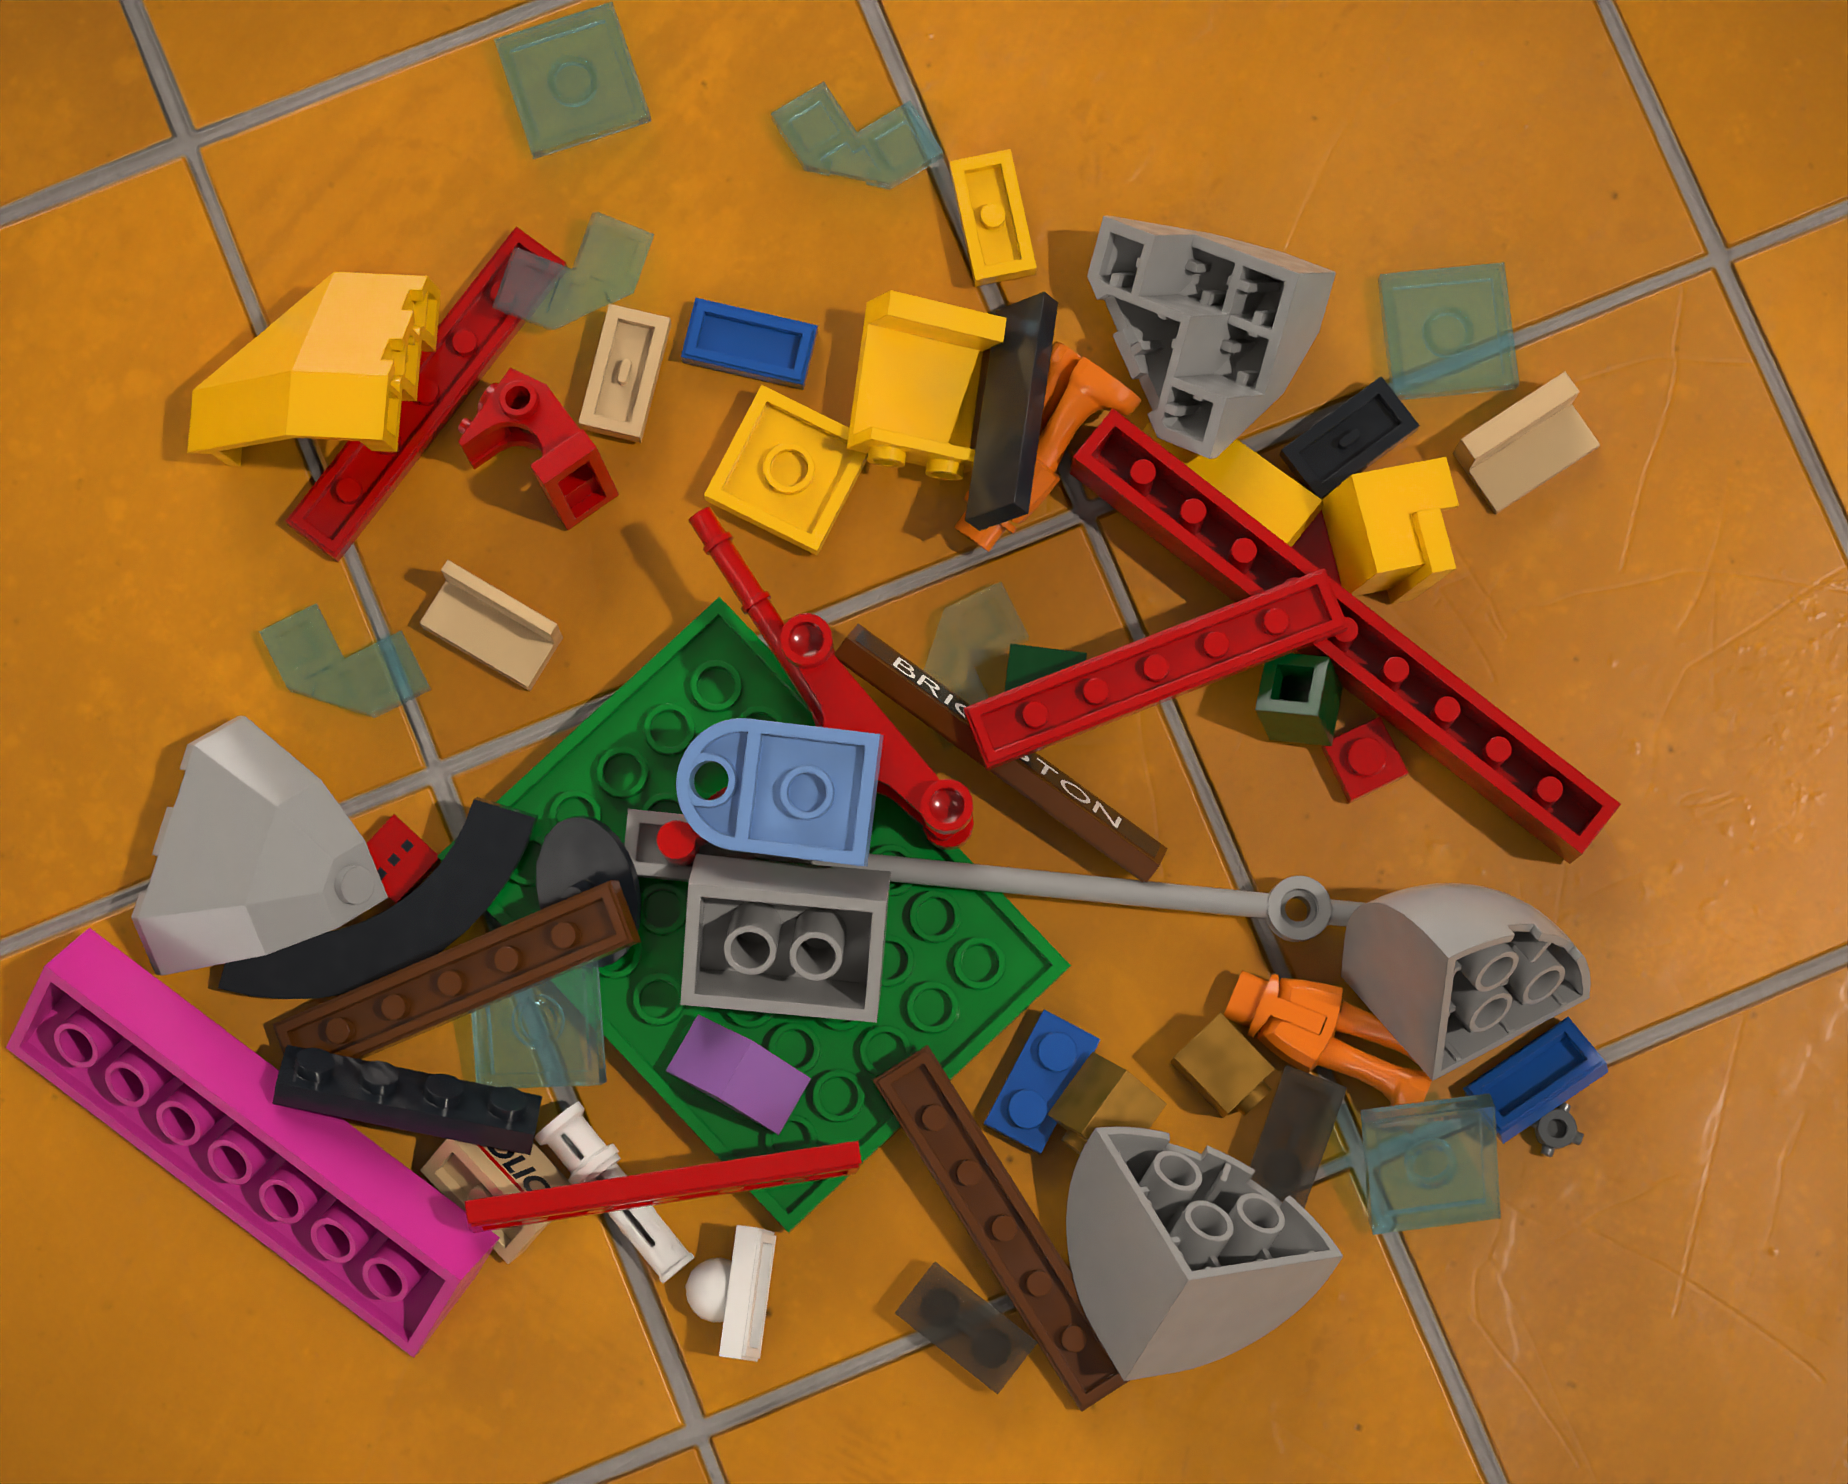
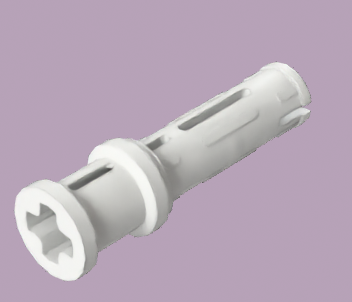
M579 1101L563 1111L534 1137L539 1145L548 1144L570 1171L569 1182L571 1184L627 1176L617 1164L621 1159L618 1155L620 1151L614 1144L606 1145L582 1116L585 1108ZM653 1206L608 1212L622 1233L631 1241L657 1273L662 1283H665L695 1258L666 1225Z

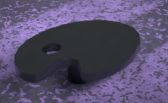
M584 815L572 816L557 823L545 836L537 860L536 887L540 909L547 908L610 880H615L620 883L638 932L642 907L641 889L635 866L629 852L619 837L606 824ZM631 946L588 965L591 967H604L613 964L627 954Z

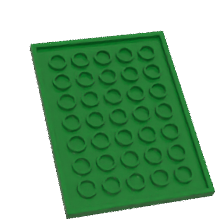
M720 597L496 801V803L538 815L529 844L517 868L503 890L487 909L501 926L541 910L536 887L537 860L545 836L557 823L572 816L584 815L595 818L606 824L624 845L628 809L683 814L678 803L676 791L678 767L690 743L708 727L725 720L737 718L815 726L812 713L773 652ZM708 762L702 765L694 778L697 793L706 800L716 792L727 787L729 782L725 768L717 762ZM876 793L870 854L974 864L960 848L953 850L936 848L926 838L922 825L893 800ZM456 839L437 856L441 862L454 845ZM638 877L642 899L641 920L638 930L641 942L632 945L628 953L613 964L604 967H591L587 964L552 979V981L721 1161L858 1141L863 1164L901 1128L874 1085L873 1078L925 1045H928L951 1081L1053 985L1071 965L1001 892L890 882L882 986L877 1023L680 1005L689 882ZM698 1014L754 1041L811 1078L779 1136L666 1072ZM850 1175L751 1190L750 1193L790 1233Z

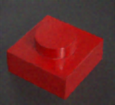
M1380 716L1333 738L1332 746H1321L1349 804L1406 777L1409 773Z

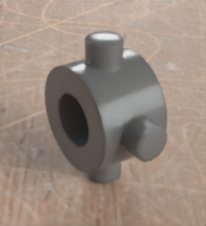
M1564 1102L1557 1109L1552 1110L1530 1125L1535 1128V1136L1542 1145L1541 1154L1552 1157L1555 1149L1563 1148L1570 1143L1581 1144L1584 1134L1577 1131L1576 1121L1569 1113L1571 1105Z

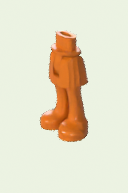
M1055 341L1052 345L1029 513L1010 520L1017 524L1024 522L1047 498L1061 478L1056 473V470L1065 450L1076 431L1090 415L1098 410L1110 412L1113 408L1121 415L1128 416L1135 411L1142 401L1133 391L1084 356H1079L1072 349L1058 341ZM969 490L967 491V493H966V495H965V497H964V499H963V500H965L967 503H968ZM966 511L954 526L957 531L988 552H990L1005 530L1011 534H1014L1017 530L1015 526L1006 521L979 531L965 521Z
M1242 970L1224 1013L1227 1019L1250 1028L1247 1036L1253 1039L1259 1031L1257 1039L1288 1064L1307 1074L1313 1071L1316 1066H1320L1356 1078L1379 1090L1390 1101V1117L1392 1122L1399 1128L1412 1131L1432 1082L1429 1076L1422 1071L1387 1062L1334 1037L1336 1031L1356 1036L1395 1050L1409 1057L1412 1062L1417 1064L1373 1013L1344 1001L1343 988L1302 979L1281 978L1279 981V975L1272 973L1268 981Z

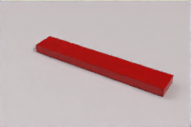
M516 226L438 325L436 352L421 351L417 401L401 402L397 452L371 451L360 441L348 440L286 519L287 525L336 562H339L568 269L566 262Z
M1323 568L964 707L963 713L985 768L988 771L1344 633L1349 627L1326 571Z
M852 1141L465 1201L467 1223L470 1231L473 1230V1233L855 1175L862 1161L859 1142Z

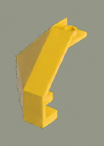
M333 272L193 389L187 453L212 454L228 466H241L242 447L292 438L360 441L371 451L397 452L401 402L417 401L421 351L436 352L441 290L428 276Z

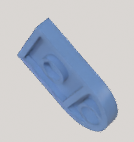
M747 718L730 719L716 723L701 732L690 743L680 761L676 778V791L680 809L688 824L698 835L709 843L724 849L867 867L884 735ZM708 762L721 764L725 768L729 779L725 793L715 800L702 798L697 793L694 785L696 772L702 765Z

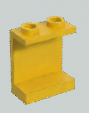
M893 290L868 301L847 449L868 453L867 461L874 465L898 468L904 467L905 462L926 466L925 474L936 479H963V474L973 470L975 449H970L983 351L1004 342L1007 318Z

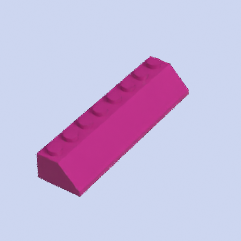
M91 928L83 932L44 966L6 1048L414 1358L475 1279L500 1237L492 1231L473 1233V1230L470 1231L467 1215L463 1209L341 1117L272 1104L279 1070Z

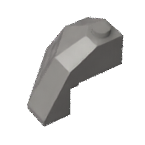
M1103 216L1087 277L1097 300L1104 299L1118 330L1112 335L1131 378L1139 379L1152 409L1147 415L1157 438L1212 459L1217 458L1285 392L1320 331L1336 272L1284 252L1212 233L1115 216Z
M239 715L187 744L180 770L185 771L177 799L174 807H167L152 852V855L157 856L155 867L146 893L139 892L131 918L155 974L163 976L271 954L337 929L384 901L388 896L366 841L323 781L246 716Z

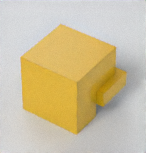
M1446 457L1351 474L1322 499V513L1341 585L1353 596L1387 590L1391 604L1414 600L1456 569L1441 512L1452 510L1459 506Z

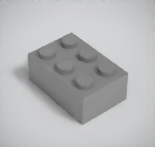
M696 854L688 883L680 1005L877 1023L882 986L891 872Z

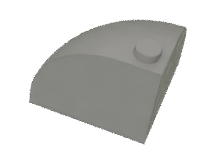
M1435 883L1398 890L1359 906L1350 916L1346 927L1341 977L1432 1081L1590 997V970L1586 958L1573 944L1571 939L1553 921L1530 904L1492 888L1465 883Z
M1116 1126L1095 1128L1078 1158L1069 1188L1066 1236L1070 1268L1079 1300L1093 1330L1123 1381L1190 1370L1222 1359L1252 1344L1277 1328L1302 1308L1324 1285L1343 1258V1254L1330 1236L1295 1199L1289 1195L1282 1203L1269 1191L1251 1180L1256 1171L1253 1168L1208 1145L1201 1154L1178 1145L1170 1144V1134L1163 1131Z

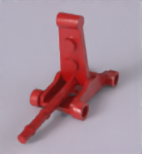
M706 507L690 517L688 521L704 545L703 551L706 555H711L743 605L741 610L744 614L750 616L812 713L815 726L884 735L877 793L893 800L922 825L926 838L936 848L953 850L965 845L970 839L974 828L973 798L968 788L956 780H940L834 655L832 631L826 621L818 615L804 613L798 614L790 618L786 624L784 623L770 601V593L762 589L732 542L734 537L730 532L725 531L710 507ZM727 787L716 792L707 800H715L721 797ZM672 820L665 823L657 834V845L660 852L669 863L675 866L691 864L695 859V855L699 854L700 847L708 843V841L692 829L688 822L685 823L680 820Z

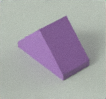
M699 1014L666 1069V1072L778 1136L811 1080L810 1077L754 1041Z

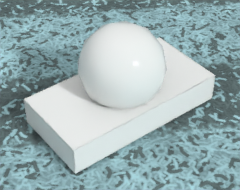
M737 1225L732 1261L725 1258H710L698 1264L690 1273L685 1287L687 1301L692 1311L701 1319L713 1323L724 1322L719 1352L720 1357L755 1362L760 1359L776 1244L775 1232L757 1227Z

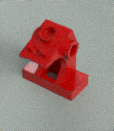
M509 368L499 383L491 384L480 398L477 415L473 421L464 418L459 424L458 431L463 435L458 443L474 470L510 447L524 446L529 449H539L542 452V457L532 463L530 467L554 513L567 530L619 495L597 447L583 429H579L547 384L517 370ZM523 429L529 430L531 433H524Z

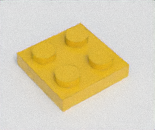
M761 385L704 494L705 501L818 556L867 461L868 453L847 449L849 427Z

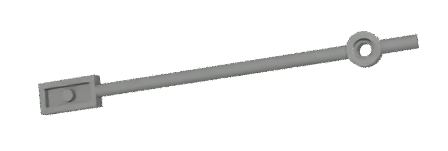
M628 809L624 846L629 852L638 877L689 882L694 861L685 866H675L664 858L657 845V834L660 828L672 820H680L686 823L687 821L683 814ZM709 842L701 846L699 854L890 871V882L1264 918L1270 929L1277 936L1291 942L1309 940L1321 933L1327 925L1347 927L1349 918L1354 910L1365 904L1363 902L1330 899L1328 892L1318 881L1306 876L1286 878L1275 885L1269 893L1152 881L1146 883L1145 881L1141 882L1140 880L870 853L868 866L865 867L734 851L718 847ZM1289 899H1299L1305 904L1307 915L1303 921L1296 922L1287 916L1285 906Z

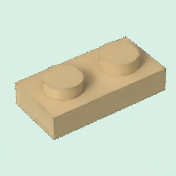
M609 304L578 422L580 429L638 443L642 442L671 328V319L669 317Z

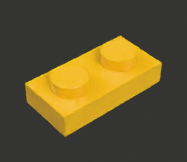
M1011 149L949 161L950 175L975 287L1036 275L1037 266Z

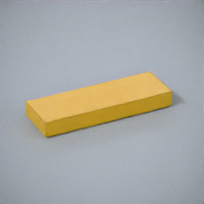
M1151 422L1142 430L1290 547L1294 545L1323 508L1322 499L1238 439H1235L1217 458L1209 459L1157 438Z

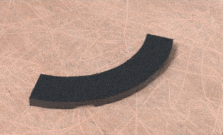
M479 797L474 798L465 824L452 848L432 874L403 900L359 923L331 930L265 956L225 963L218 988L248 996L275 999L323 998L345 994L439 954L471 928L508 883L529 844L538 815Z

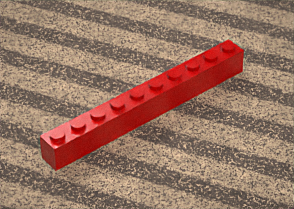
M1113 408L1073 456L1070 470L1072 476L1234 602L1241 601L1320 570ZM1328 576L1349 628L1344 633L1297 651L1304 655L1330 657L1342 687L1566 862L1571 864L1580 857L1621 804Z

